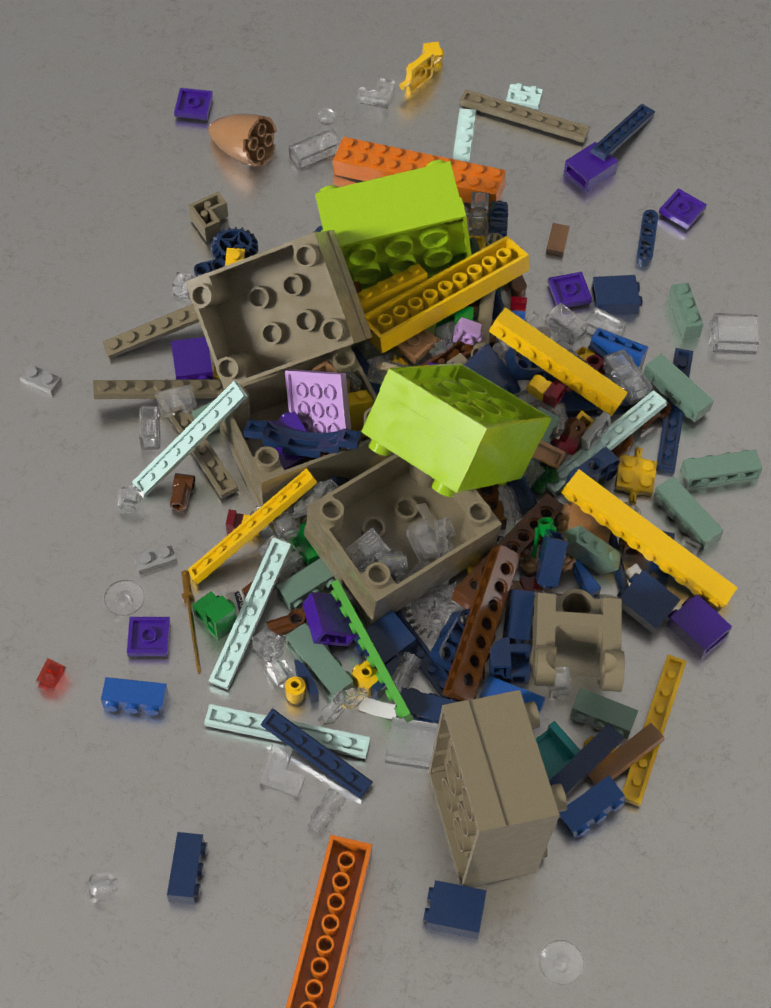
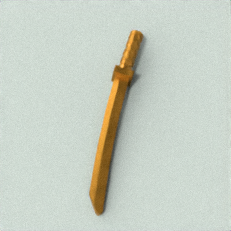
M184 570L181 572L184 589L182 598L184 602H187L197 671L201 672L191 601H194L195 598L191 592L189 572Z

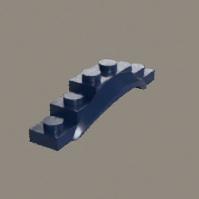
M249 420L243 430L244 437L263 439V446L282 447L283 454L307 456L310 458H319L323 452L339 453L342 447L358 449L362 440L361 431L343 428L329 433H309L288 429L265 420Z

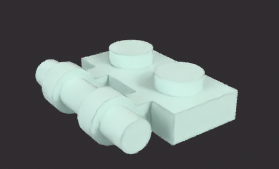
M511 83L506 101L538 111L543 89L537 88L534 85L530 87L524 86L522 83Z

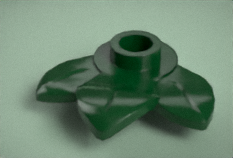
M539 463L534 466L531 475L526 480L531 490L533 489L539 495H543L548 483L554 484L559 482V474L555 469L549 468L547 464Z

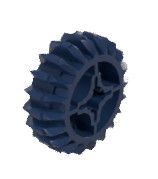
M499 200L492 201L489 211L488 235L498 233L505 237L507 236L508 204Z
M236 226L234 229L228 227V230L222 229L221 233H217L216 237H213L211 245L212 256L215 259H223L225 261L227 248L245 249V258L256 255L259 251L258 241L254 233H251L249 230L245 231L243 227L238 229Z

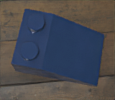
M485 344L464 364L514 396L521 391L518 381L510 376L508 367L489 344Z

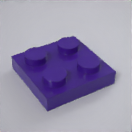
M180 88L174 116L207 120L213 91Z
M678 188L661 206L659 213L688 229L703 213L707 204Z
M582 272L548 278V285L557 309L592 303V297Z
M129 617L127 656H168L170 617Z

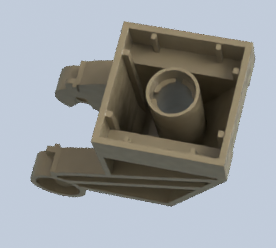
M532 589L535 594L529 640L531 646L529 665L530 672H533L534 685L554 687L556 674L598 677L597 684H599V688L602 691L621 692L625 673L624 651H621L622 599L607 594H594V596H591L586 591L580 589H570L563 594L553 593L550 590Z

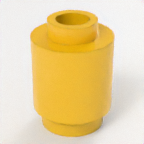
M294 676L286 681L285 693L288 701L300 703L305 699L306 685L302 678Z

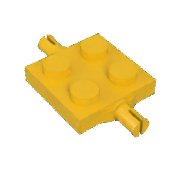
M430 50L421 54L418 59L407 66L406 79L399 84L400 89L404 90L406 88V91L411 94L433 77V69L441 61V57L439 55L434 57V53Z
M639 447L635 448L634 456L624 454L619 457L620 464L616 474L615 489L630 494L628 503H632V505L637 503L638 495L652 497L654 493L657 461L642 458L643 448L641 447L640 450Z

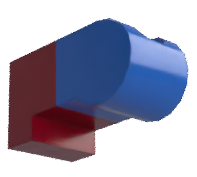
M511 296L510 311L525 321L527 297Z

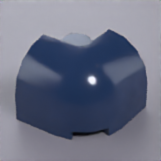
M509 637L501 638L495 642L490 653L489 676L510 684H529L530 644L522 642L510 644Z

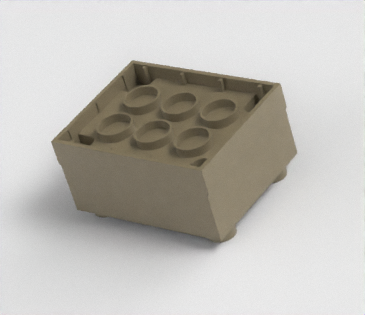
M335 230L310 233L185 281L190 294V300L194 305L224 390L233 381L243 384L372 338Z
M350 346L240 384L248 397L219 426L220 432L257 509L263 506L306 468L317 481L312 489L307 491L308 496L314 494L313 491L325 480L331 481L335 476L348 478L350 481L395 454L392 452L390 456H383L372 451L369 448L371 438L363 434L358 449L344 448L339 453L333 454L325 452V456L284 470L276 449L270 446H263V439L244 437L243 430L249 420L276 422L281 419L280 417L284 413L289 412L285 370L288 369L311 371L327 360L339 373H346V380L350 383V393L367 390L375 402L377 395ZM372 407L367 409L364 413V424L368 418V415Z
M396 454L307 506V522L304 536L333 577L339 580L348 598L369 627L389 611L393 610L396 613L484 558L491 548L497 545V538L502 525L476 489L459 493L455 492L453 497L441 495L432 488L434 478ZM426 503L433 517L446 531L435 532L424 520L416 505ZM367 546L378 549V552L385 553V551H391L396 553V556L402 561L396 581L390 576L388 566L381 562L370 564L365 572L360 573L354 565L359 547L366 549Z
M520 690L442 705L429 775L459 882L462 886L475 888L489 883L536 873L542 858L548 856L547 845L559 818V812L567 810L564 789L560 783L550 785L534 736L533 729L540 727L538 708L534 701L524 703Z

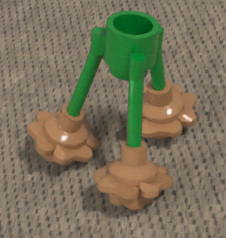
M550 517L539 519L538 527H535L532 556H530L529 561H524L523 564H520V568H522L526 575L534 576L538 564L536 553L539 535L541 534L544 537L545 529L557 532V527H554V520ZM565 554L562 572L572 569L573 563L576 562L573 556L570 557Z

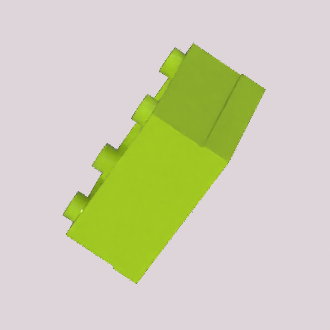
M434 160L423 168L343 187L329 185L315 193L323 228L321 231L335 230L352 281H359L362 290L374 286L378 282L384 281L394 274L400 273L418 263L427 272V276L431 278L471 256L466 212L462 197H459L450 161Z
M450 363L389 368L361 432L371 438L369 448L372 451L383 456H390L392 452L434 478L432 488L436 492L447 497H453L455 492L459 493L495 484L506 485L508 481L522 479L552 418L465 365Z

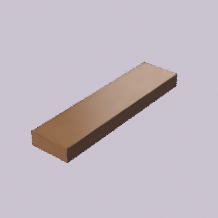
M650 723L604 758L587 775L588 778L595 785L609 775L612 779H615L665 740L664 736Z

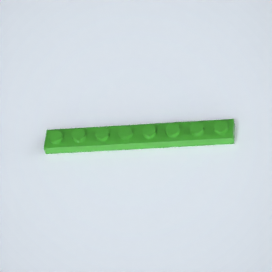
M338 579L333 581L331 585L334 590L331 593L336 602L341 601L343 606L339 608L345 618L349 616L351 620L349 626L354 634L358 633L360 639L357 641L363 651L367 649L369 656L366 658L372 668L376 666L378 670L376 676L380 684L385 683L388 688L385 690L390 702L395 701L397 705L394 708L399 719L404 718L407 723L414 720Z

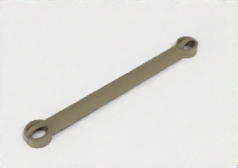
M491 233L486 237L485 246L491 245L489 241L493 240L492 243L503 237L498 233ZM495 290L480 298L477 323L482 324L481 332H483V336L480 342H475L474 348L471 351V358L485 344H489V330L492 322Z

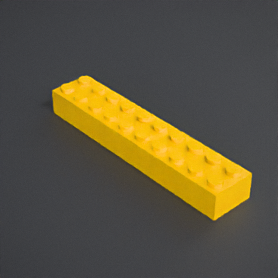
M508 236L501 238L366 313L365 317L372 334V338L368 340L381 353L390 350L528 272L529 254Z

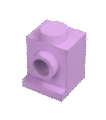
M461 317L454 328L452 342L456 343L459 340L474 345L475 342H480L483 336V332H481L482 324Z

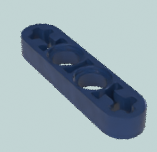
M646 210L642 217L636 262L643 267L649 266L653 258L658 223V213L655 210ZM649 217L652 218L651 223H648ZM650 229L652 233L648 234L644 230ZM648 242L651 246L645 247L642 243ZM643 253H647L646 259H643Z

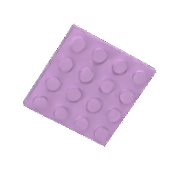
M296 369L285 370L289 412H296L307 432L329 433L343 428L351 430L346 373Z

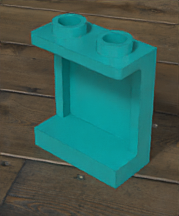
M556 721L549 724L547 731L536 738L549 781L581 751Z

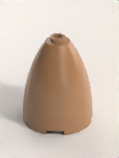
M257 114L228 115L213 121L208 128L211 139L223 152L235 160L253 167L260 166L261 164L265 165L272 157L276 147L273 144L274 133L277 132L273 120L266 116Z

